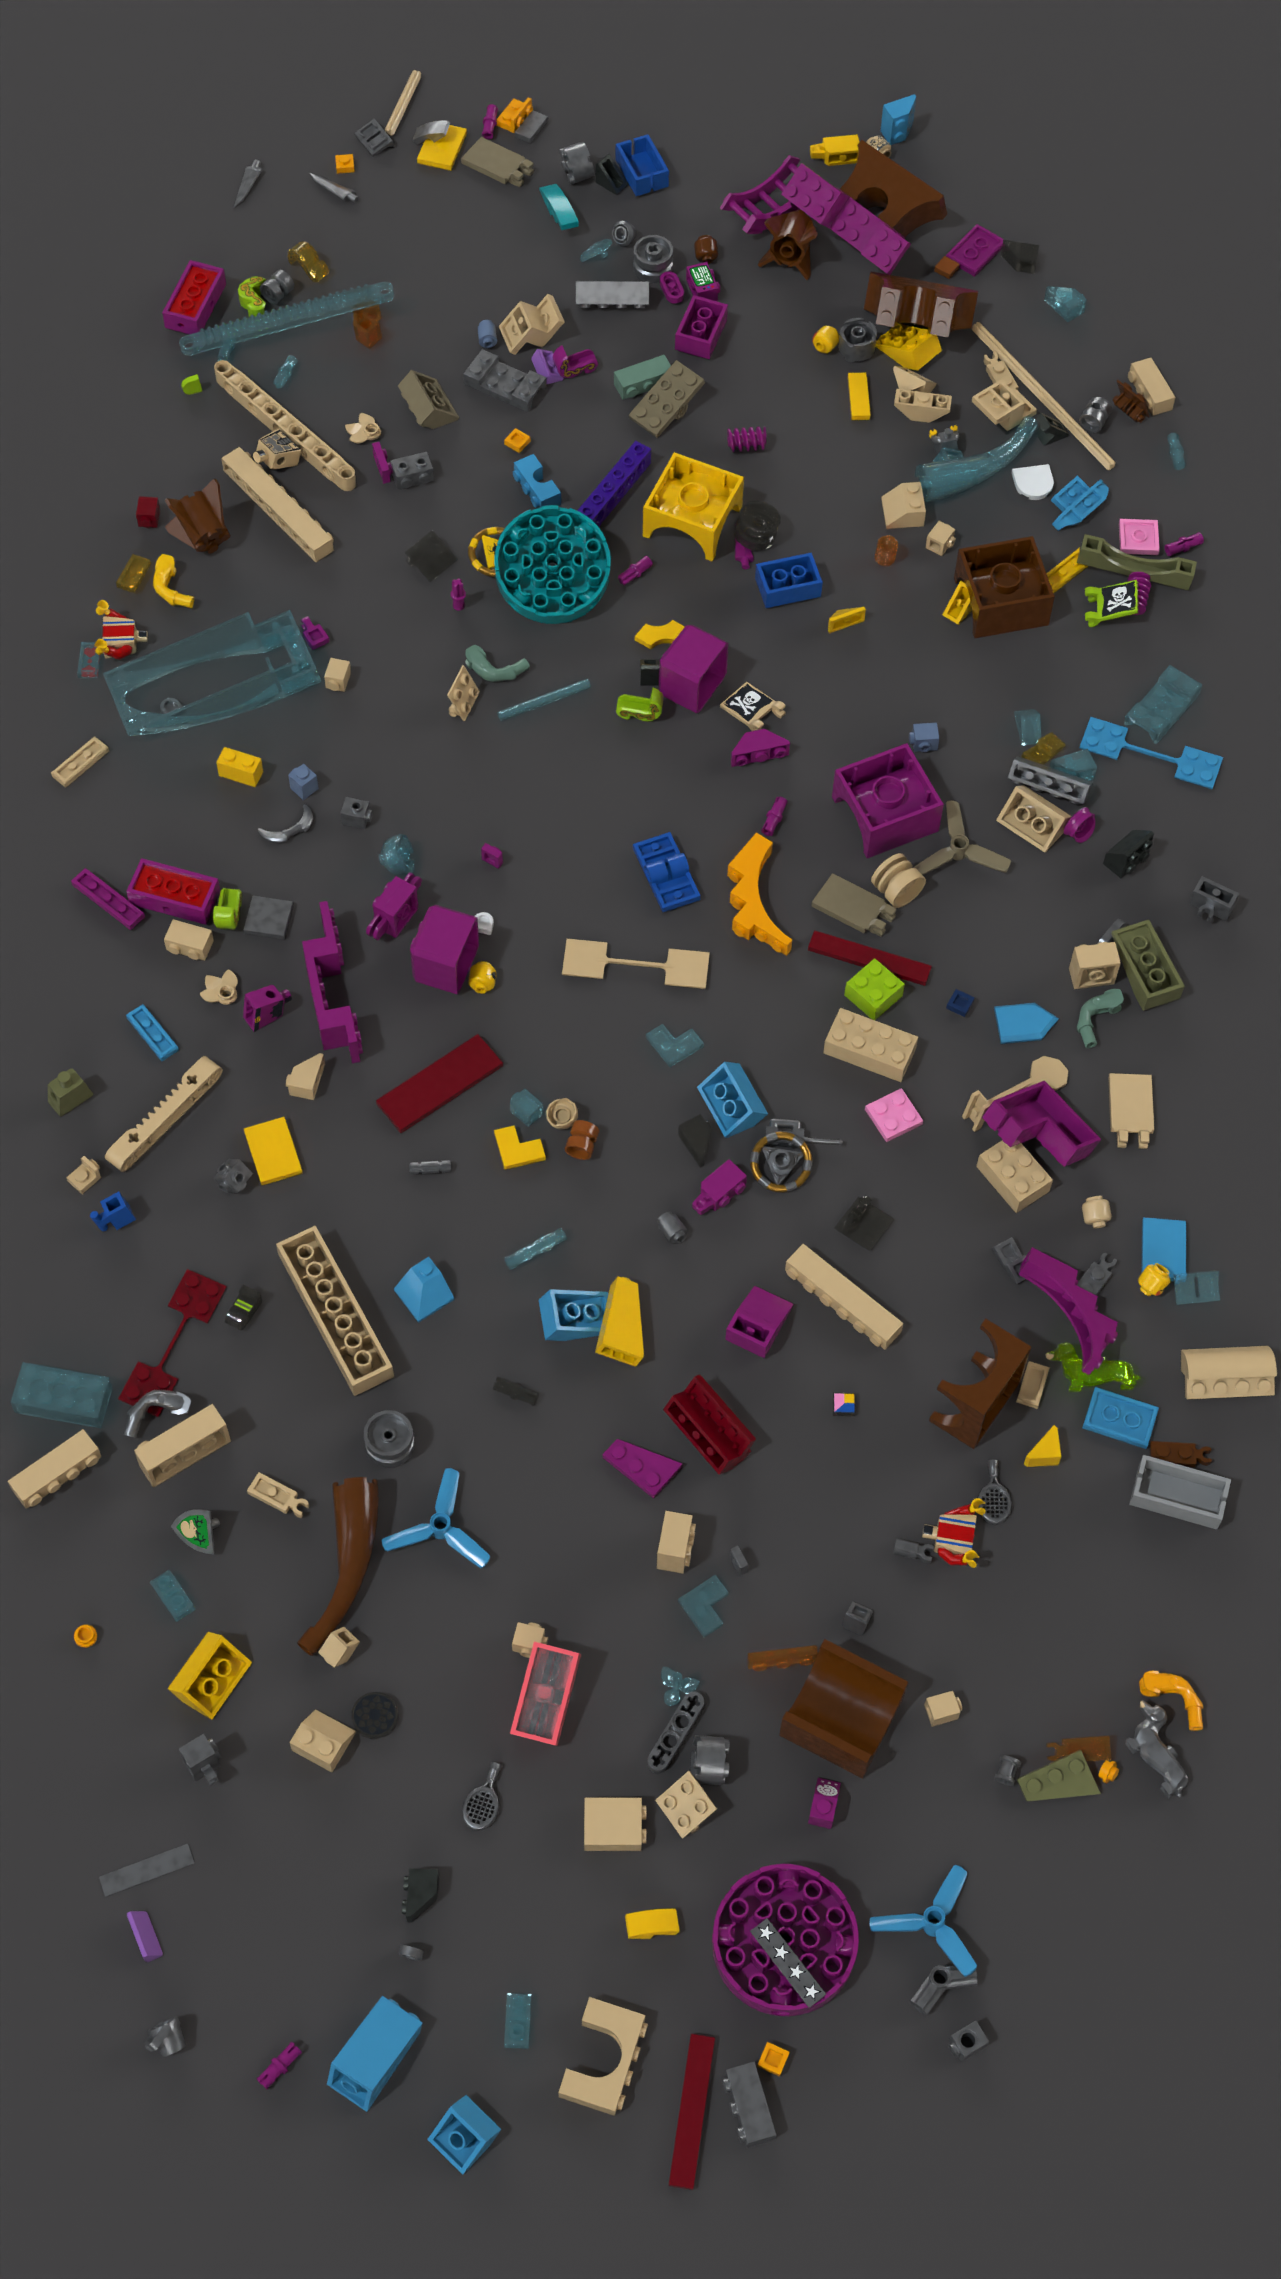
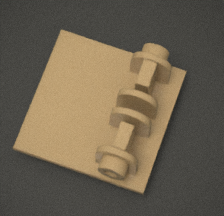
M462 665L447 694L452 702V705L449 707V715L452 717L459 715L463 721L466 720L480 692L464 665Z
M690 1771L685 1773L655 1800L682 1839L690 1832H696L699 1829L698 1825L717 1810Z

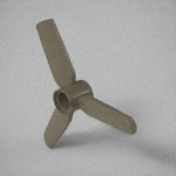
M951 800L946 802L948 831L951 837L950 847L937 851L913 867L922 875H925L952 859L962 860L967 857L972 862L1006 873L1011 860L979 845H969V839L965 836L959 803Z

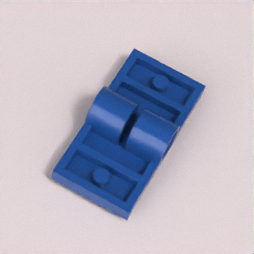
M671 832L633 844L635 855L662 912L700 900L701 895L689 872L687 859L684 853H680Z

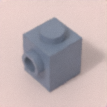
M937 723L913 724L912 732H909V743L913 744L914 752L938 750L939 733Z
M304 763L294 768L288 775L290 788L302 800H305L319 789L317 775Z

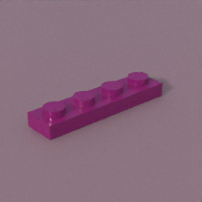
M85 868L71 880L72 885L129 930H132L145 918L144 913L88 869Z

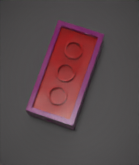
M192 260L189 261L162 312L165 328L200 336L226 286L223 268Z
M141 858L126 892L129 902L134 906L207 925L220 895L218 878Z

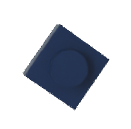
M956 989L947 1003L946 1009L965 1017L975 997Z

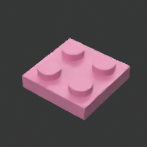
M1120 519V551L1126 554L1158 555V520Z
M902 1088L865 1106V1111L886 1142L923 1125V1119Z

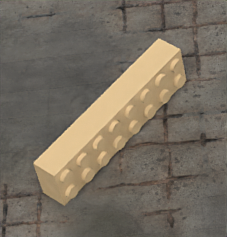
M316 1225L277 1243L278 1255L353 1395L356 1396L394 1378L393 1366Z

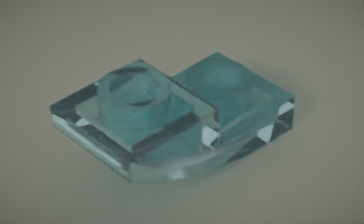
M170 1570L150 1581L151 1586L176 1622L196 1610Z
M507 1993L504 2048L529 2049L531 1994Z

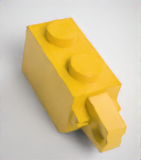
M858 134L825 137L822 143L810 145V156L814 159H824V163L828 166L857 163L859 153L857 146L859 143Z

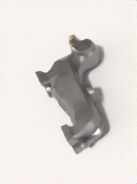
M1142 1700L1140 1702V1709L1146 1719L1136 1727L1134 1739L1129 1737L1126 1739L1125 1745L1132 1754L1140 1751L1142 1759L1164 1777L1166 1782L1161 1784L1160 1790L1167 1799L1171 1798L1174 1794L1177 1797H1181V1790L1187 1785L1188 1777L1176 1760L1178 1756L1171 1745L1165 1746L1158 1736V1731L1167 1721L1166 1712L1162 1707H1152Z

